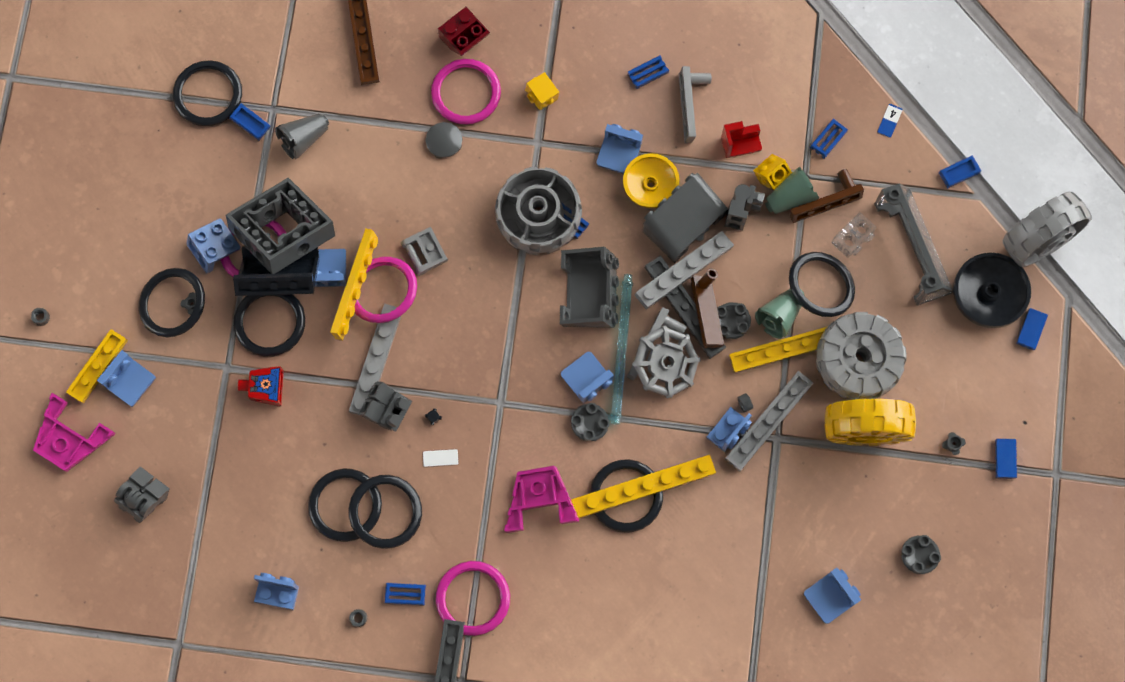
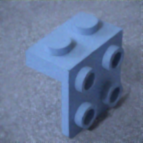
M607 124L605 137L597 158V165L624 174L627 165L634 158L638 157L643 135L637 130H626L617 124Z
M586 352L561 372V377L582 403L587 400H593L598 395L597 392L611 386L614 378L610 370L606 371L591 352Z
M835 568L804 591V596L825 624L830 623L861 601L859 597L861 595L855 586L851 587L847 581L849 578L842 569Z

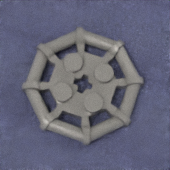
M661 326L660 329L639 339L640 344L632 366L635 367L645 391L650 390L664 395L666 398H672L673 395L693 386V379L700 358H698L688 334H682L667 328V326ZM661 337L662 343L654 346L652 341ZM669 337L679 340L678 344L669 342ZM684 346L690 358L683 355L682 348ZM646 348L650 350L648 360L643 361ZM669 357L668 360L671 362V365L665 366L663 360ZM690 363L687 375H685L686 365ZM643 366H648V371L652 374V377L650 379L648 378ZM680 378L682 380L681 383L673 386L672 382L675 379ZM657 379L665 382V388L655 384Z

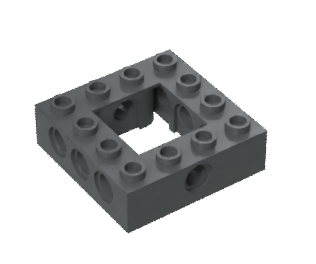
M289 178L226 214L229 230L271 274L277 273L335 237L333 221ZM287 212L298 225L290 232L280 235L278 237V244H276L271 239L270 234L266 233L262 227Z

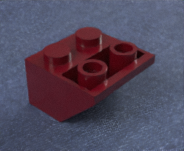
M467 6L438 28L439 38L451 51L460 56L464 55L490 34Z

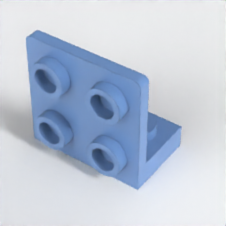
M222 219L213 221L189 233L186 245L206 274L213 271L215 262L240 250V245Z
M319 249L320 261L315 287L346 286V250Z
M121 350L97 381L129 406L133 407L156 379V376Z
M730 407L706 438L724 452L728 448L731 450L740 438L738 435L740 433L744 435L750 427L752 415L748 413L744 418Z
M260 573V576L254 575V579L259 582L254 602L294 610L299 586L294 583L295 581L280 576V579H275L276 577L267 573Z

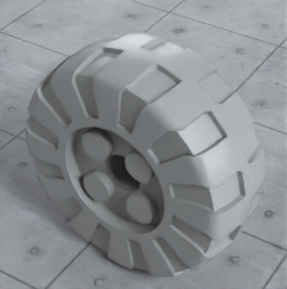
M530 167L518 174H513L506 180V184L500 189L496 199L495 216L501 234L514 248L524 250L527 254L539 255V253L550 254L560 250L564 244H568L575 236L581 222L582 206L574 184L566 176L560 175L557 170L551 168ZM562 203L572 210V214L563 209ZM537 207L542 208V210L536 211L534 209ZM564 214L571 218L573 222L565 220L563 218Z
M1065 192L1059 197L1056 196L1050 199L1043 206L1037 207L1026 218H1022L1005 234L1003 239L1004 247L1020 267H1027L1042 260L1072 240L1092 220V215L1084 202L1074 192Z
M855 312L844 315L833 321L825 329L818 342L816 350L818 373L821 374L826 386L831 391L833 390L838 393L840 397L848 400L876 399L889 392L898 383L904 372L907 353L906 347L902 343L903 338L897 328H893L888 323V320L880 315L875 316L868 314V312ZM856 354L861 355L863 361H859L856 358Z

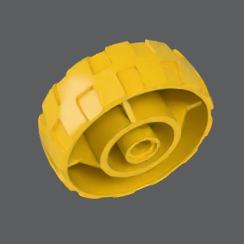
M855 399L829 404L825 410L826 438L833 443L862 446L863 444L881 446V444L893 445L900 444V442H908L915 437V409L913 404L906 401Z

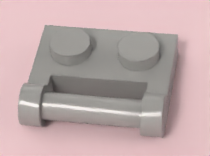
M431 227L401 242L402 247L406 249L416 268L417 276H421L448 261ZM416 242L427 261L424 265H422L412 246Z

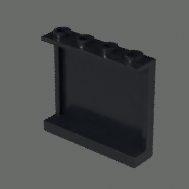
M245 246L241 247L242 262L239 274L233 277L235 296L314 294L320 261L318 247L275 274H271Z

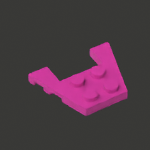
M51 393L50 402L45 411V418L42 427H40L33 451L68 472L113 437L115 432L99 423L88 439L84 438L57 420L68 402Z
M556 466L517 472L512 494V505L508 511L509 518L504 528L506 533L524 531L523 510L558 505L561 524L579 522L578 515Z

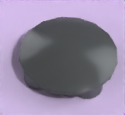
M441 122L429 129L425 140L429 151L435 157L443 158L452 156L461 150L463 139L458 127L452 123Z
M729 302L717 307L723 337L736 339L748 332L751 326V316L744 304Z
M588 403L578 407L571 418V427L575 435L585 441H596L602 438L610 425L609 417L605 410L595 403Z
M917 535L909 538L901 549V558L904 565L916 574L932 572L941 560L938 545L927 535Z

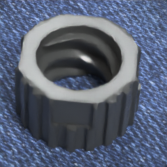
M35 308L31 312V320L38 326H44L48 323L50 315L44 308ZM40 313H44V318L37 320V316Z
M747 393L737 397L744 413L753 409V404Z
M356 609L351 612L349 620L352 625L361 627L366 624L368 615L365 611ZM358 613L363 616V620L360 623L354 620L355 615Z

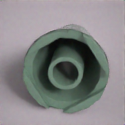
M798 167L766 198L767 202L764 204L770 213L778 214L819 199L817 192H814L813 185L801 167Z
M788 289L759 308L755 313V319L759 326L761 323L765 327L764 331L767 334L781 339L788 334L802 306L794 298L791 289Z

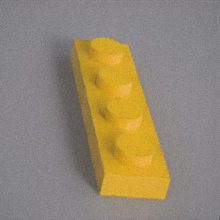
M110 329L66 393L84 404L98 384L97 379L119 354L128 340Z

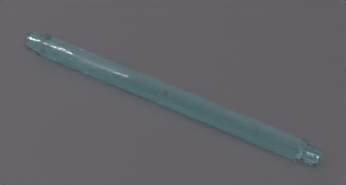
M624 274V281H622L612 412L610 413V416H612L611 424L615 425L620 424V417H622V398L633 286L631 274Z

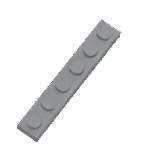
M721 231L635 293V297L647 310L733 248L734 244Z
M384 303L381 314L391 312L397 307ZM401 316L390 322L377 324L349 408L350 413L358 415L365 400H372L368 395L375 382H380Z
M798 371L725 460L741 471L813 385V382Z

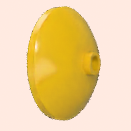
M653 153L643 154L634 158L627 165L623 175V187L627 196L635 204L645 208H658V204L664 198L668 199L672 196V191L680 182L679 173L675 165L668 158ZM648 183H653L654 186H653V187H648L647 184H648Z

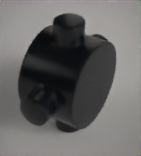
M435 408L428 414H425V418H428L429 422H431L430 425H434V423L442 420V416H439Z

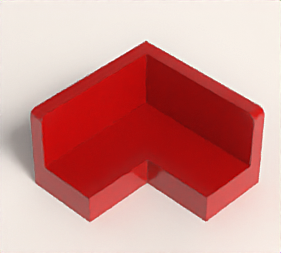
M740 121L724 125L721 140L726 158L762 151L759 138L761 131L759 124L744 127L743 122Z

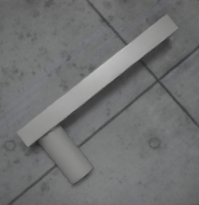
M683 66L678 74L685 143H692L696 138L691 84H711V73H690V66Z
M662 307L648 335L660 329L661 326H667V328L683 334L687 326L668 317L667 315L670 310ZM646 348V351H645V354H644V357H643V361L645 360V358H646V356H647V354H648V352H649V349H648V348ZM634 366L631 367L627 378L633 381L638 374Z

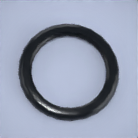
M200 61L190 65L178 76L173 87V102L178 113L186 121L200 126H213L226 121L240 105L242 99L240 78L228 65L218 61ZM203 69H213L222 72L229 78L233 87V98L230 105L224 112L213 117H199L187 110L182 100V89L186 80L195 72Z
M810 252L799 256L792 263L789 270V286L794 298L805 310L821 317H834L843 314L851 307L855 298V284L850 271L839 259L823 252ZM810 261H822L833 266L843 277L846 284V296L841 304L833 308H823L810 302L801 292L798 285L800 268Z
M170 268L158 272L145 284L140 295L139 314L144 326L151 333L166 338L176 337L190 330L203 313L205 305L203 285L196 275L186 269ZM167 278H183L193 286L196 294V304L191 316L183 324L175 328H163L156 325L148 313V300L152 290L158 283Z
M293 294L246 296L238 305L234 315L233 326L237 339L246 350L263 357H273L291 350L298 343L305 329L306 317L303 306ZM265 296H276L286 300L292 306L296 316V326L291 337L283 344L275 347H262L253 343L247 337L243 327V317L249 305Z
M624 459L611 462L596 474L591 484L590 493L599 491L603 481L614 471L632 469L642 473L644 476L654 473V471L647 465L635 460ZM663 491L654 494L653 504L649 512L638 521L631 523L618 522L610 518L605 511L595 513L600 522L614 531L625 533L644 529L658 516L663 504Z
M343 468L331 471L317 481L309 496L308 510L313 525L322 535L335 541L348 542L357 540L359 537L354 531L339 532L331 529L322 521L318 511L320 494L330 482L341 478H352L362 483L370 478L361 471ZM377 486L369 489L372 498V511L368 520L362 525L368 533L378 522L382 510L381 493Z
M378 475L362 482L355 489L348 507L349 520L352 529L363 542L381 549L394 548L403 545L416 534L421 524L422 504L418 493L407 481L393 475ZM381 484H389L402 489L411 500L413 507V516L408 528L399 536L390 539H381L369 534L363 528L358 516V507L363 495L369 489Z

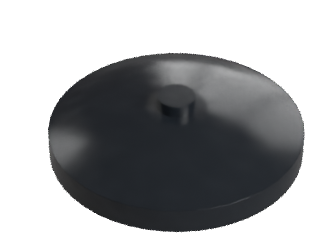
M982 253L970 258L959 269L954 279L953 295L958 309L968 320L985 328H1001L1014 323L1026 311L1031 299V284L1025 270L1012 258L1000 253Z

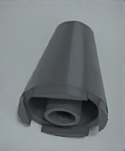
M318 113L281 124L275 128V133L278 140L282 139L283 144L281 146L287 155L292 159H297L328 130L329 121L325 115Z

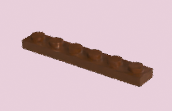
M348 0L361 85L379 83L367 0Z

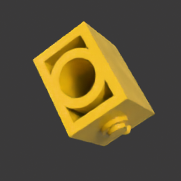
M545 72L526 83L525 91L527 92V97L532 104L535 103L539 110L558 100L560 92Z
M771 154L753 170L760 184L772 190L776 189L792 173L785 159Z

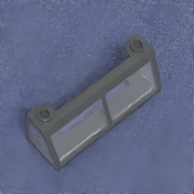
M900 183L882 189L874 203L877 212L883 210L888 212L890 217L900 216L924 274L919 284L920 291L913 297L916 305L918 306L952 294L953 289L911 190Z

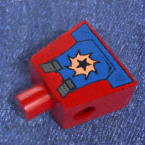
M279 366L251 370L249 380H238V391H248V398L251 401L281 406L284 370Z

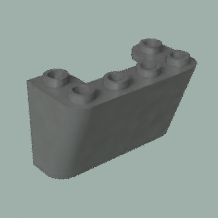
M691 173L685 179V184L681 187L678 185L672 191V196L668 199L664 198L658 204L659 208L654 212L650 211L644 217L646 221L643 223V233L674 263L688 251L689 245L711 224L715 226L727 215L729 210L699 173Z
M606 247L561 250V269L568 274L567 307L560 305V325L563 327L614 328L618 324L616 306L619 303V299L616 294V287L619 286L617 276L619 260Z

